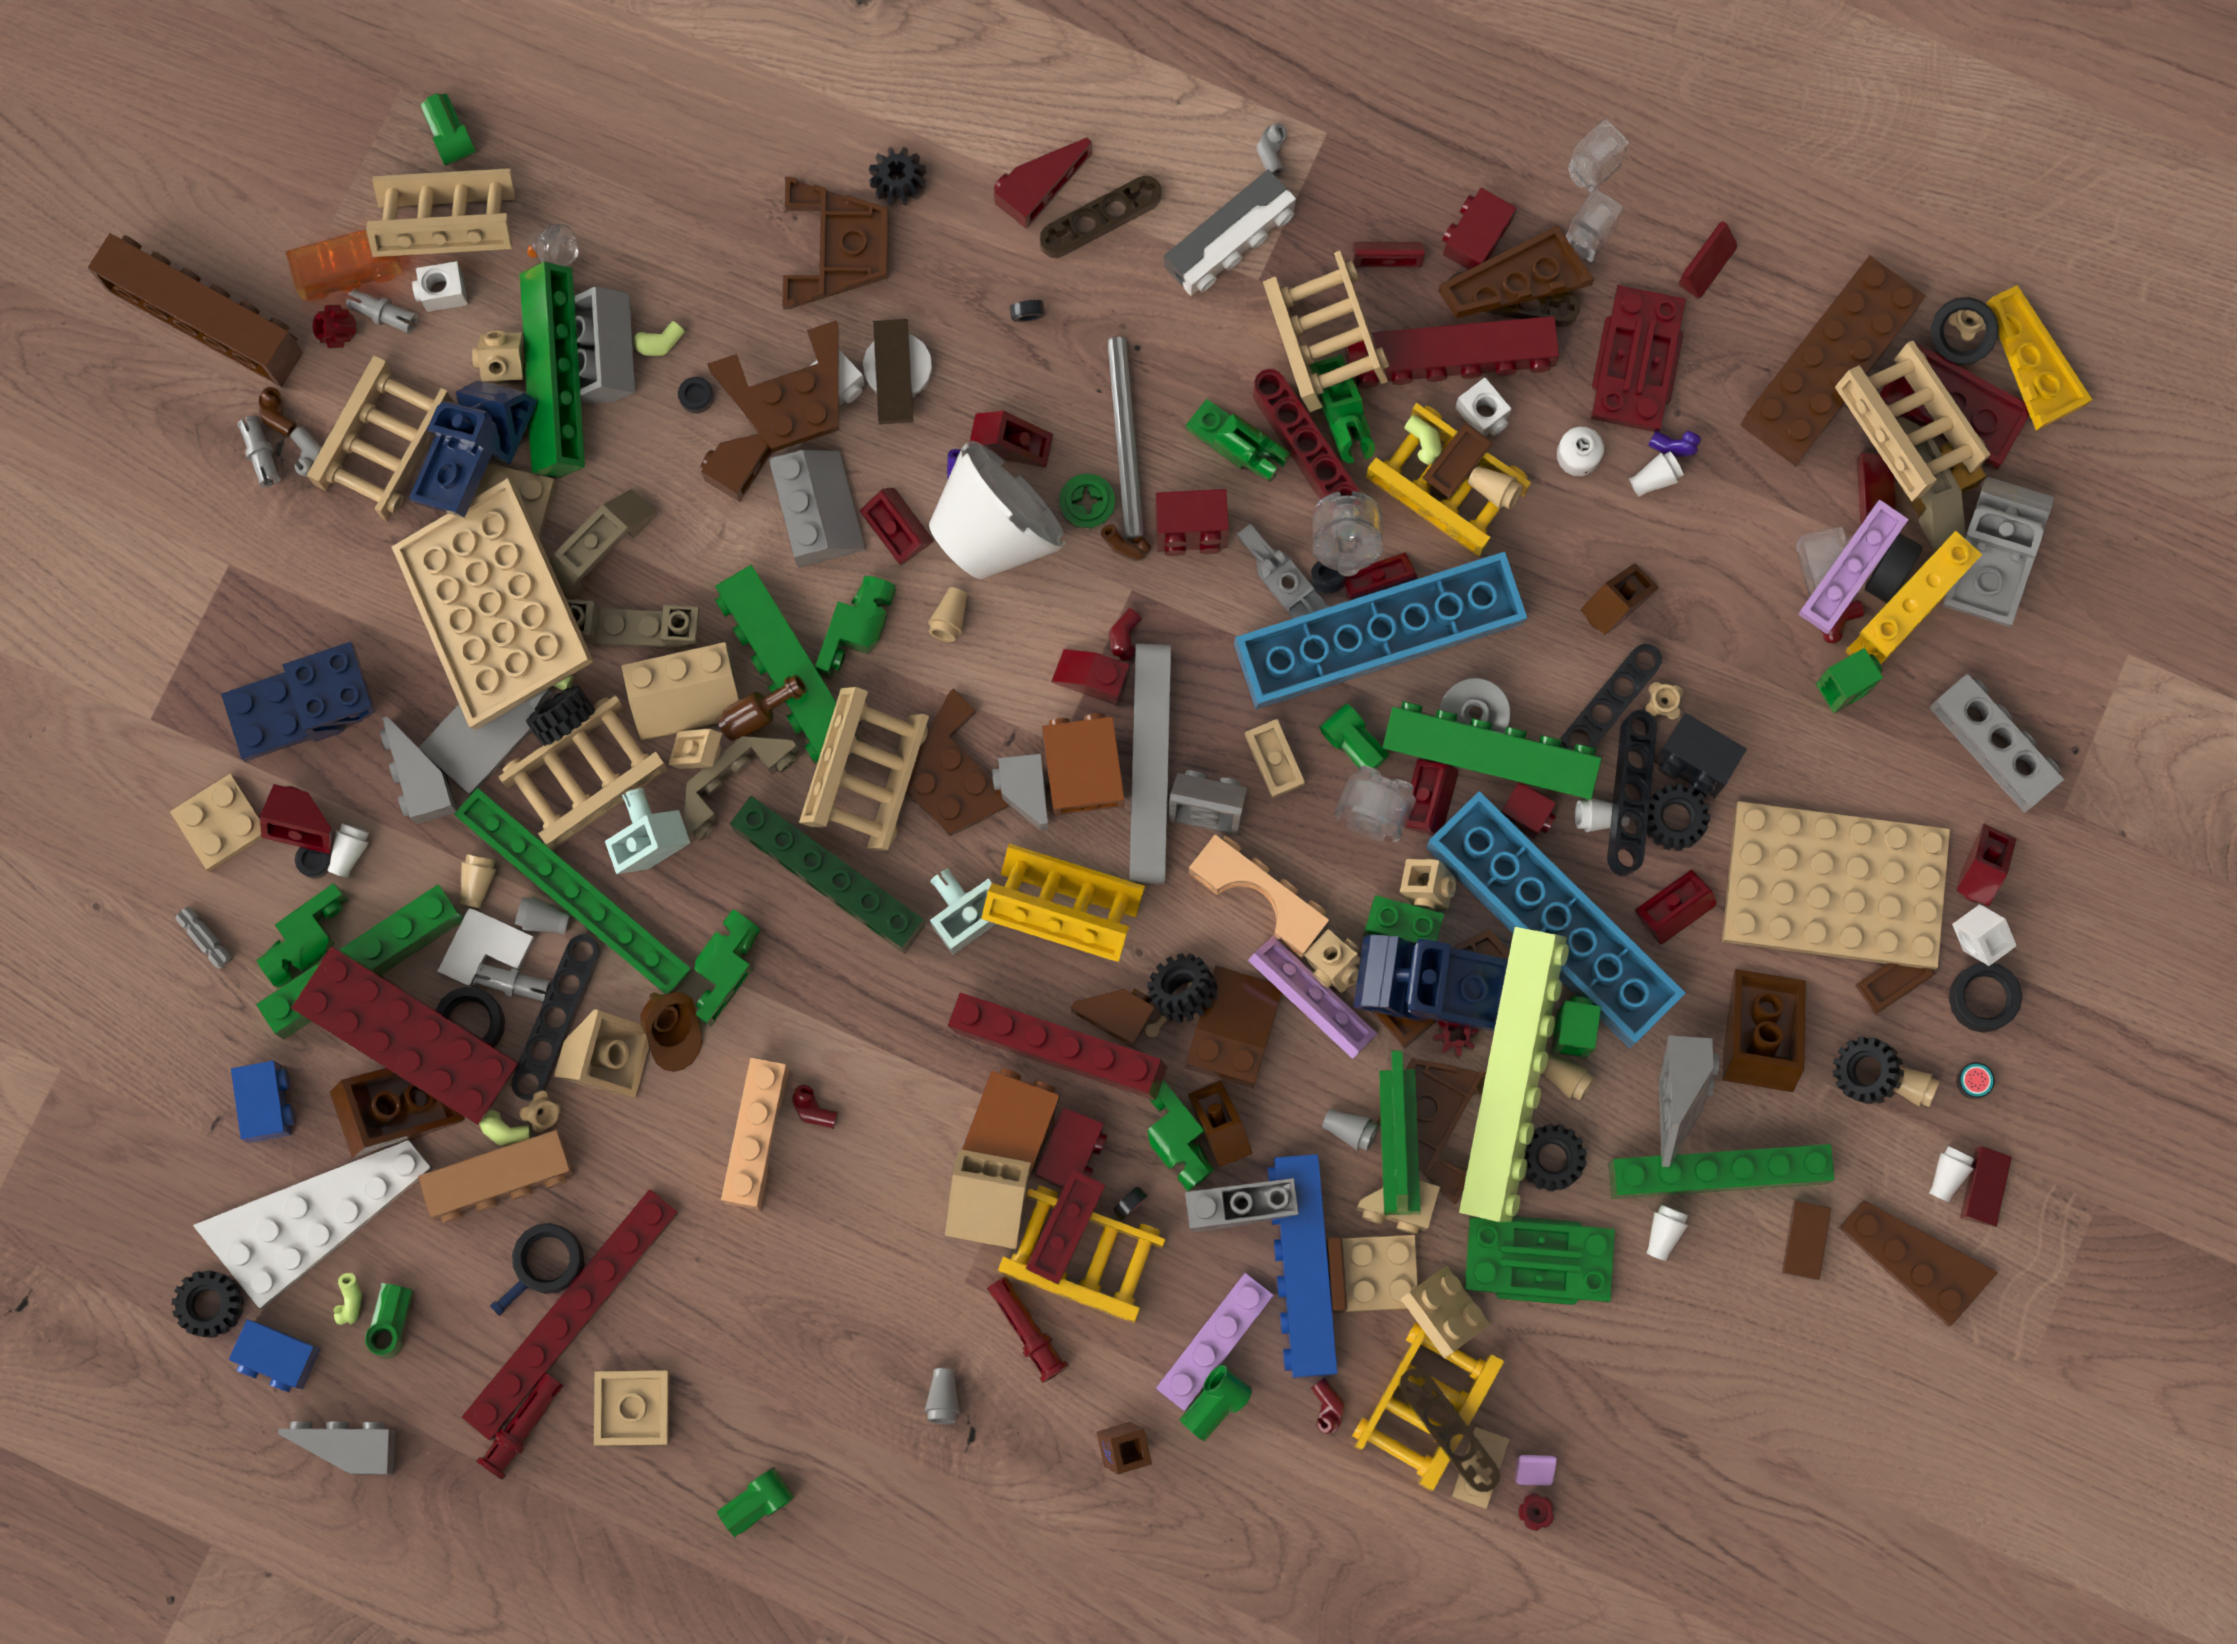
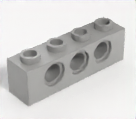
M1967 673L1929 708L2025 813L2064 780L2060 775L2061 770L2051 758H2044L2035 748L2037 744L2030 734L2023 730L2020 731L2012 723V716L2004 706L1996 705L1987 695L1989 692L1986 686L1979 679H1972ZM1970 707L1978 709L1982 714V722L1971 720L1967 714V709ZM1992 734L2001 735L2006 741V748L1996 747L1991 740ZM2016 760H2022L2029 765V775H2023L2017 771L2015 766Z

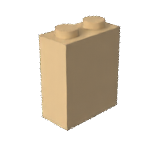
M959 1149L952 1175L945 1236L1016 1249L1023 1221L1031 1163Z

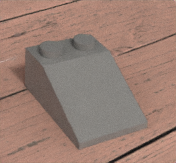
M1186 770L1185 774L1177 773L1169 800L1168 821L1238 835L1247 787H1242L1240 781L1231 778H1220V782L1206 779V774L1198 771Z
M1672 1035L1668 1037L1658 1079L1662 1167H1669L1703 1112L1706 1097H1712L1713 1075H1718L1719 1054L1713 1053L1712 1038Z

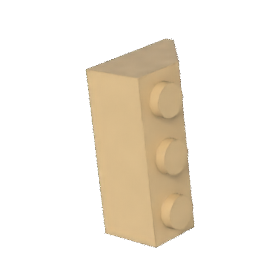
M725 642L621 665L629 704L641 742L674 735L678 731L696 730L718 725V717L723 715V710L740 700L730 652Z

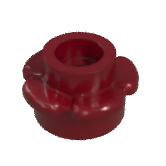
M1530 1494L1525 1497L1524 1503L1520 1504L1518 1515L1520 1520L1525 1522L1526 1528L1538 1531L1541 1527L1547 1528L1552 1524L1554 1520V1505L1547 1497H1540L1539 1494ZM1534 1509H1539L1540 1514L1538 1516L1533 1514Z

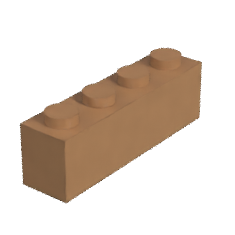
M554 1130L420 1175L418 1179L430 1218L436 1221L441 1219L442 1224H446L463 1218L462 1212L476 1208L477 1212L495 1208L498 1206L497 1200L511 1196L512 1200L528 1197L533 1194L532 1188L544 1184L546 1189L567 1183L566 1177L574 1175V1171L562 1133Z

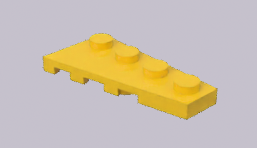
M2018 285L1992 297L1986 303L1993 310L1998 320V336L2036 431L2085 407L2093 400Z

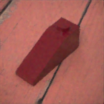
M1086 137L1019 165L1009 175L1007 173L1003 174L994 186L995 205L1027 229L1092 155V141Z

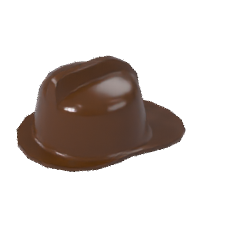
M675 991L668 994L653 992L649 994L650 1000L645 1004L640 1014V1024L646 1034L651 1055L655 1063L663 1070L672 1072L684 1070L694 1062L702 1045L701 1030L698 1018L695 1015V1005L692 998L682 992Z

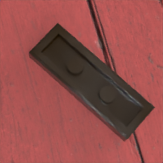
M908 319L873 321L879 424L914 422Z

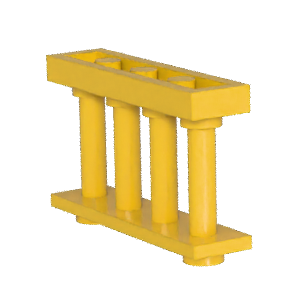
M1416 403L1412 408L1411 416L1415 414L1438 431L1440 440L1445 442L1442 447L1443 451L1458 431L1442 421V416L1432 407H1422ZM1411 433L1408 434L1389 461L1385 460L1382 462L1377 457L1373 460L1367 470L1366 478L1472 553L1478 557L1481 556L1491 538L1487 535L1486 528L1500 509L1491 501H1488L1475 520L1468 522L1458 515L1459 511L1457 508L1473 488L1468 484L1469 477L1451 500L1447 498V500L1439 502L1429 495L1431 485L1422 478L1432 464L1428 465L1418 480L1411 482L1402 476L1400 468L1420 443V439ZM1488 452L1478 464L1482 468L1516 477L1517 482L1523 485L1520 494L1522 497L1528 492L1531 482L1527 480V475L1518 467L1513 465L1508 467Z
M1955 531L1867 624L1845 652L1852 655L1865 647L1868 654H1873L1882 664L1946 596L1947 592L1982 554Z
M1009 843L1001 875L1008 877L1004 887L991 883L981 919L1119 962L1129 930V926L1121 924L1124 914L1132 917L1137 916L1145 886ZM1025 882L1042 888L1039 897L1019 892L1021 883ZM1060 893L1075 898L1076 901L1073 908L1052 902L1055 894ZM1090 903L1110 909L1107 919L1086 913Z
M1040 1185L1037 1191L1029 1188L1026 1196L1028 1199L1036 1201L1035 1207L1017 1254H1013L1011 1259L1003 1257L998 1272L1135 1324L1140 1308L1134 1306L1136 1299L1132 1297L1151 1246L1154 1245L1163 1249L1165 1239L1159 1237L1161 1231L1141 1223L1139 1229L1093 1212L1089 1221L1103 1226L1104 1229L1085 1280L1081 1279L1078 1285L1065 1280L1067 1273H1064L1059 1285L1025 1268L1034 1251L1049 1208L1055 1207L1059 1193ZM1119 1232L1138 1239L1119 1293L1115 1292L1112 1298L1099 1293L1101 1286L1098 1284Z
M1415 1321L1405 1339L1411 1343L1371 1417L1369 1420L1362 1417L1352 1437L1357 1439L1354 1447L1358 1450H1363L1368 1441L1417 1469L1416 1474L1422 1476L1418 1484L1429 1491H1433L1450 1461L1440 1446L1436 1449L1433 1457L1428 1454L1424 1457L1375 1429L1377 1422L1386 1409L1430 1434L1411 1407L1392 1396L1399 1384L1400 1377L1406 1371L1416 1368L1410 1363L1420 1345L1443 1357L1418 1322ZM1457 1349L1445 1359L1470 1373L1469 1377L1474 1379V1382L1468 1393L1464 1390L1458 1392L1431 1376V1378L1469 1427L1504 1361L1492 1354L1488 1355L1486 1360L1481 1358L1476 1360ZM1410 1375L1407 1378L1420 1387L1425 1383L1422 1377L1415 1379ZM1428 1417L1429 1422H1431L1435 1426H1442L1446 1423L1444 1422L1443 1424H1440L1432 1418ZM1457 1434L1451 1439L1450 1449L1453 1453L1464 1435Z

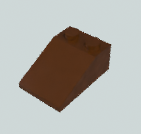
M1215 966L1213 976L1218 985V989H1215L1217 997L1216 999L1210 998L1213 1003L1210 1009L1206 1006L1202 1008L1205 1014L1199 1017L1185 1068L1254 1089L1282 992L1270 981Z
M1735 969L1723 1049L1722 1081L1794 1092L1804 1071L1805 980Z
M387 1068L343 1079L330 1091L352 1159L379 1152L404 1141H411L464 1121V1117Z

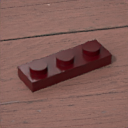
M1072 1169L1025 1268L1026 1270L1059 1285L1104 1191L1105 1184Z

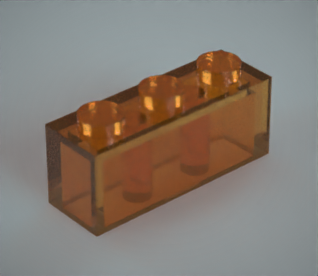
M366 229L286 251L294 287L302 300H321L327 297L328 293L339 290L351 292L354 288L359 289L361 284L373 281L377 283L388 282L394 279L395 275L403 273L399 256L372 257Z

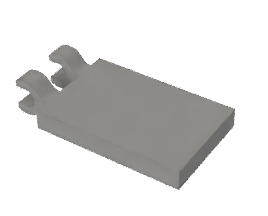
M548 688L477 730L469 728L462 709L458 704L418 748L471 795L491 777L529 736L532 730L527 725L526 719L539 706L545 704L544 702L550 699L553 693Z

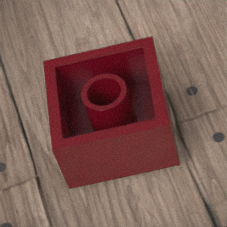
M1226 489L1156 492L1157 552L1165 551V555L1168 556L1183 555L1186 553V550H1200L1202 554L1219 553L1222 548H1227L1229 524Z

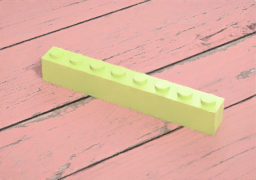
M1514 928L1459 1213L1497 1222H1512L1513 1216H1516L1519 1210L1520 1196L1517 1195L1519 1182L1523 1180L1527 1170V1161L1524 1159L1526 1146L1531 1143L1534 1134V1125L1531 1123L1533 1110L1538 1107L1541 1098V1089L1538 1087L1540 1074L1545 1071L1548 1062V1054L1545 1052L1547 1038L1552 1035L1555 1026V1018L1552 1016L1554 1002L1558 1001L1561 994L1562 983L1559 980L1561 966L1565 965L1568 958L1569 947L1566 944L1567 937L1524 928Z

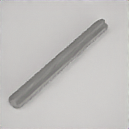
M1112 337L1108 339V353L1124 530L1126 538L1134 539L1138 536L1143 537L1144 529L1127 343L1125 337Z

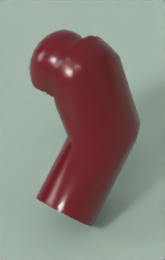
M1860 600L1849 603L1828 634L1820 630L1823 633L1825 642L1830 644L1839 642L1843 637L1841 631L1846 621L1864 616V609Z
M1131 608L1124 612L1109 631L1110 650L1114 656H1118L1122 661H1128L1135 655L1136 649L1131 645L1130 632L1142 620L1140 615Z
M799 1085L792 1095V1104L800 1119L808 1124L834 1129L838 1112L820 1108L813 1089L808 1085Z
M1323 1378L1310 1389L1322 1403L1319 1418L1316 1422L1317 1427L1322 1433L1329 1434L1336 1432L1341 1426L1344 1402L1328 1381Z

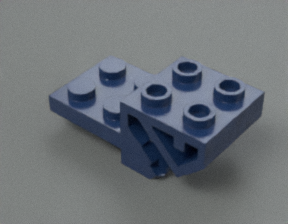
M474 381L456 391L458 404L448 401L439 404L427 428L429 432L436 436L409 496V500L421 506L465 518L490 459L511 464L537 404V400L525 392Z
M351 641L282 664L284 673L221 694L241 759L244 762L311 739L317 742L335 736L345 730L346 724L360 723L376 712L356 648Z
M1368 935L1363 937L1353 1008L1416 1021L1436 1019L1494 1032L1508 959L1452 948L1451 944L1428 939H1418L1416 945H1413L1399 936Z

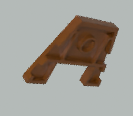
M785 177V210L821 211L819 275H783V309H792L888 279V208L849 195L845 197L829 192L824 187L815 184L811 186L799 182L798 179L793 177Z
M837 320L807 330L818 363L783 376L748 386L737 354L707 364L712 376L717 379L727 395L743 412L746 419L772 452L840 430L839 326Z
M954 688L946 697L928 731L924 743L919 748L906 793L949 836L980 823L1008 807L1011 808L1002 799L1001 790H994L993 780L951 739L976 714L975 709ZM1044 780V790L1046 791L1049 788V784Z
M1412 1058L1406 1070L1415 1069L1419 1169L1434 1185L1440 1186L1439 1191L1450 1203L1455 1205L1464 1190L1467 1173L1443 1160L1439 1155L1473 1093L1482 1097L1486 1072H1476L1457 1068L1456 1066ZM1379 1116L1377 1123L1381 1126V1118Z

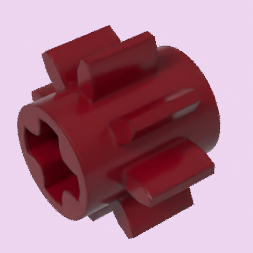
M341 304L325 305V311H318V314L313 319V333L320 340V343H327L328 348H344V342H350L356 334V320L349 313L348 309H342Z
M1438 1020L1436 1024L1443 1031L1441 1034H1436L1433 1037V1041L1442 1042L1444 1046L1441 1050L1442 1055L1451 1050L1455 1051L1456 1058H1460L1463 1047L1471 1051L1474 1049L1475 1046L1469 1039L1479 1033L1477 1029L1470 1030L1469 1026L1450 1022L1446 1024L1444 1021ZM1456 1028H1459L1463 1031L1460 1037L1464 1041L1458 1039L1453 1043L1449 1040L1451 1033L1447 1029L1454 1031Z

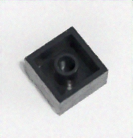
M1684 713L1654 763L1660 766L1659 771L1665 776L1677 780L1679 777L1694 787L1696 794L1701 792L1704 798L1711 796L1715 799L1727 784L1747 748L1691 715Z

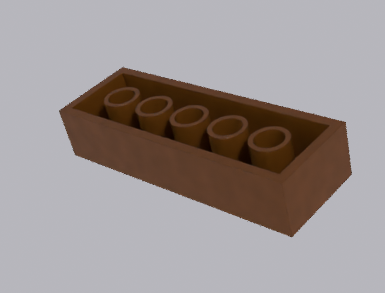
M109 233L87 267L106 291L282 388L303 354L296 343L297 338L288 332L290 329L288 325L275 317H271L270 320L259 315L260 311L246 301L242 300L240 304L229 299L231 295L215 284H212L210 288L200 283L201 278L186 268H182L181 271L176 270L170 266L171 261L155 251L151 255L140 250L142 246L134 239L123 235L120 239Z
M1869 255L1746 413L1740 426L1794 466H1797L1845 404L1835 386L1848 370L1859 365L1867 375L1918 310L1926 295Z

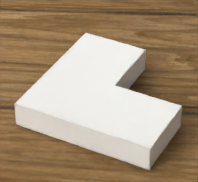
M469 907L437 972L468 987H472L475 977L478 976L476 974L477 968L480 963H484L487 956L520 970L535 938Z

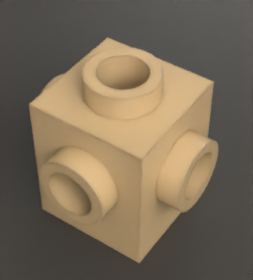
M495 330L486 334H480L478 347L472 349V361L474 369H480L481 381H492L493 383L501 384L510 380L523 379L525 357L522 332L505 333Z
M1406 859L1400 893L1413 906L1435 911V909L1448 910L1450 898L1454 896L1456 891L1455 877L1440 860Z
M1328 929L1303 955L1315 970L1312 973L1313 976L1325 988L1328 989L1332 985L1340 993H1343L1348 987L1357 983L1361 950L1349 938L1343 942Z

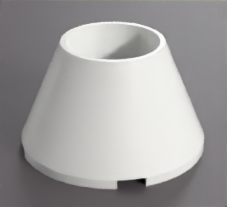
M968 441L959 453L929 523L932 535L946 554L971 576L977 579H984L1060 551L1066 545L1064 540L1060 542V538L1064 535L1063 529L1038 493L1020 474L1014 478L1002 468L1001 465L1005 460L995 452L978 442Z

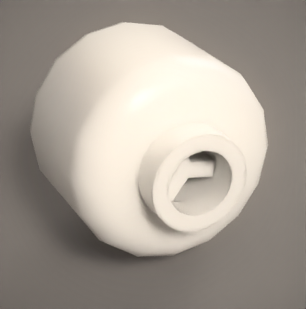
M1578 426L1568 430L1563 435L1557 448V460L1560 467L1566 473L1573 476L1591 474L1598 468L1604 455V443L1601 436L1595 430L1588 427Z

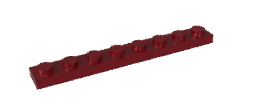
M649 1189L461 1418L491 1441L495 1437L496 1432L501 1430L538 1385L544 1373L547 1374L678 1215V1212Z

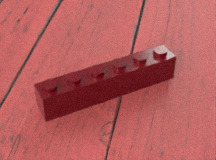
M1554 316L1371 332L1376 348L1382 347L1386 354L1390 367L1385 368L1384 371L1388 382L1392 381L1394 385H1405L1413 382V379L1427 378L1429 382H1439L1446 380L1447 376L1461 375L1463 379H1473L1482 376V373L1496 372L1498 376H1507L1523 369H1530L1533 373L1549 371L1551 367H1555L1559 358ZM1364 340L1345 347L1347 364L1369 356ZM1374 369L1352 378L1359 388L1375 387L1380 382Z
M961 992L948 1023V1027L958 1035L1156 1101L1168 1068L1159 1058Z

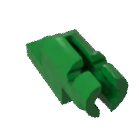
M1341 354L1314 362L1309 367L1312 374L1317 373L1319 376L1345 366L1346 363ZM1350 378L1325 388L1324 393L1319 394L1323 406L1322 411L1342 460L1347 464L1354 463V457L1350 450L1352 439L1348 428L1354 441H1360V448L1365 460L1372 457L1376 450L1375 443L1364 416L1361 396L1353 379Z
M1207 398L1185 426L1187 431L1239 469L1245 466L1269 482L1277 476L1275 474L1277 467L1265 458L1270 459L1283 468L1291 455V452L1279 443L1272 441L1265 433L1251 426L1235 413L1230 416Z
M864 576L862 584L851 601V604H854V606L837 602L815 666L820 676L831 679L834 670L840 671L846 651L842 650V646L867 654L876 647L888 616L884 608L880 606L887 607L891 605L896 592V586L893 583L873 576Z
M335 883L325 888L275 924L285 940L282 942L280 939L277 940L261 957L256 959V962L268 980L277 989L293 978L289 967L291 964L303 972L307 967L323 957L330 947L334 945L335 942L320 920L323 918L328 920L339 914L344 908L343 904L349 900L342 889Z
M734 909L723 921L730 935H721L719 932H715L697 956L694 970L697 974L715 986L713 991L706 990L696 1004L699 1010L695 1015L710 1027L753 971L750 964L741 959L743 954L745 956L748 955L755 938L761 930Z
M1163 1080L1156 1101L1149 1100L1159 1112L1165 1109L1168 1113L1147 1130L1149 1145L1168 1169H1173L1176 1165H1185L1184 1170L1179 1173L1177 1179L1186 1191L1189 1192L1212 1174L1215 1169L1209 1163L1200 1144L1197 1146L1194 1144V1141L1204 1134L1203 1128Z

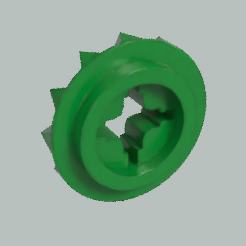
M1080 474L1071 478L1063 486L1059 497V505L1065 520L1074 524L1076 528L1092 529L1100 524H1105L1113 513L1115 495L1110 484L1102 477L1095 474ZM1084 489H1087L1091 499H1097V503L1092 504L1090 514H1087L1084 505L1077 504V502L1083 500Z

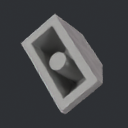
M1041 754L998 758L999 768L992 769L994 790H1001L1002 799L1041 831L1048 830Z

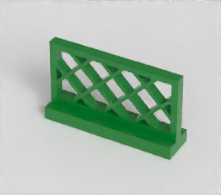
M1391 1051L1392 1070H1379L1384 1215L1421 1214L1415 1069L1403 1070L1402 1051Z

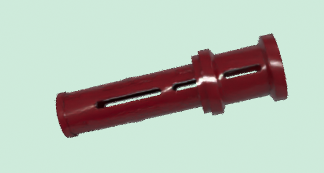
M1005 1276L987 1288L988 1292H990L1013 1330L1019 1336L1024 1345L1022 1353L1033 1361L1041 1374L1039 1379L1042 1384L1067 1369L1069 1364L1067 1361H1062L1051 1344L1053 1339L1047 1333L1043 1334L1036 1325L1029 1311L1012 1288L1008 1278Z
M544 1373L538 1385L525 1400L505 1430L501 1429L494 1435L496 1440L484 1457H478L476 1462L503 1480L506 1476L504 1471L517 1454H522L525 1447L523 1442L564 1386Z

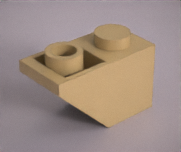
M1419 1180L1421 1214L1384 1215L1383 1188L1361 1199L1356 1210L1363 1212L1362 1218L1378 1224H1383L1384 1219L1398 1223V1230L1418 1235L1419 1230L1426 1231L1429 1227L1440 1186Z

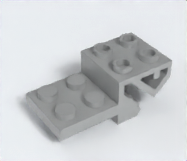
M1986 476L1965 537L1982 556L1947 592L1943 607L2011 628L2055 497Z

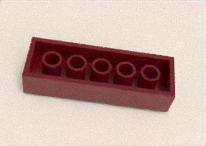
M330 947L291 1007L294 1011L477 1125L482 1123L520 1064L516 1059L337 947Z

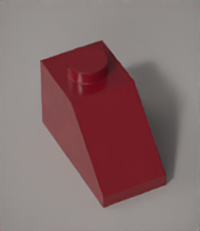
M1003 410L976 413L970 441L986 446L1003 460L1046 467L1053 434Z
M1063 649L1051 682L1118 706L1130 674V664L1096 652Z
M273 784L260 815L261 838L331 854L333 849L331 827L310 794L293 786L285 787Z
M1983 824L1960 873L1956 891L1972 902H1980L1989 907L2008 875L2016 838Z

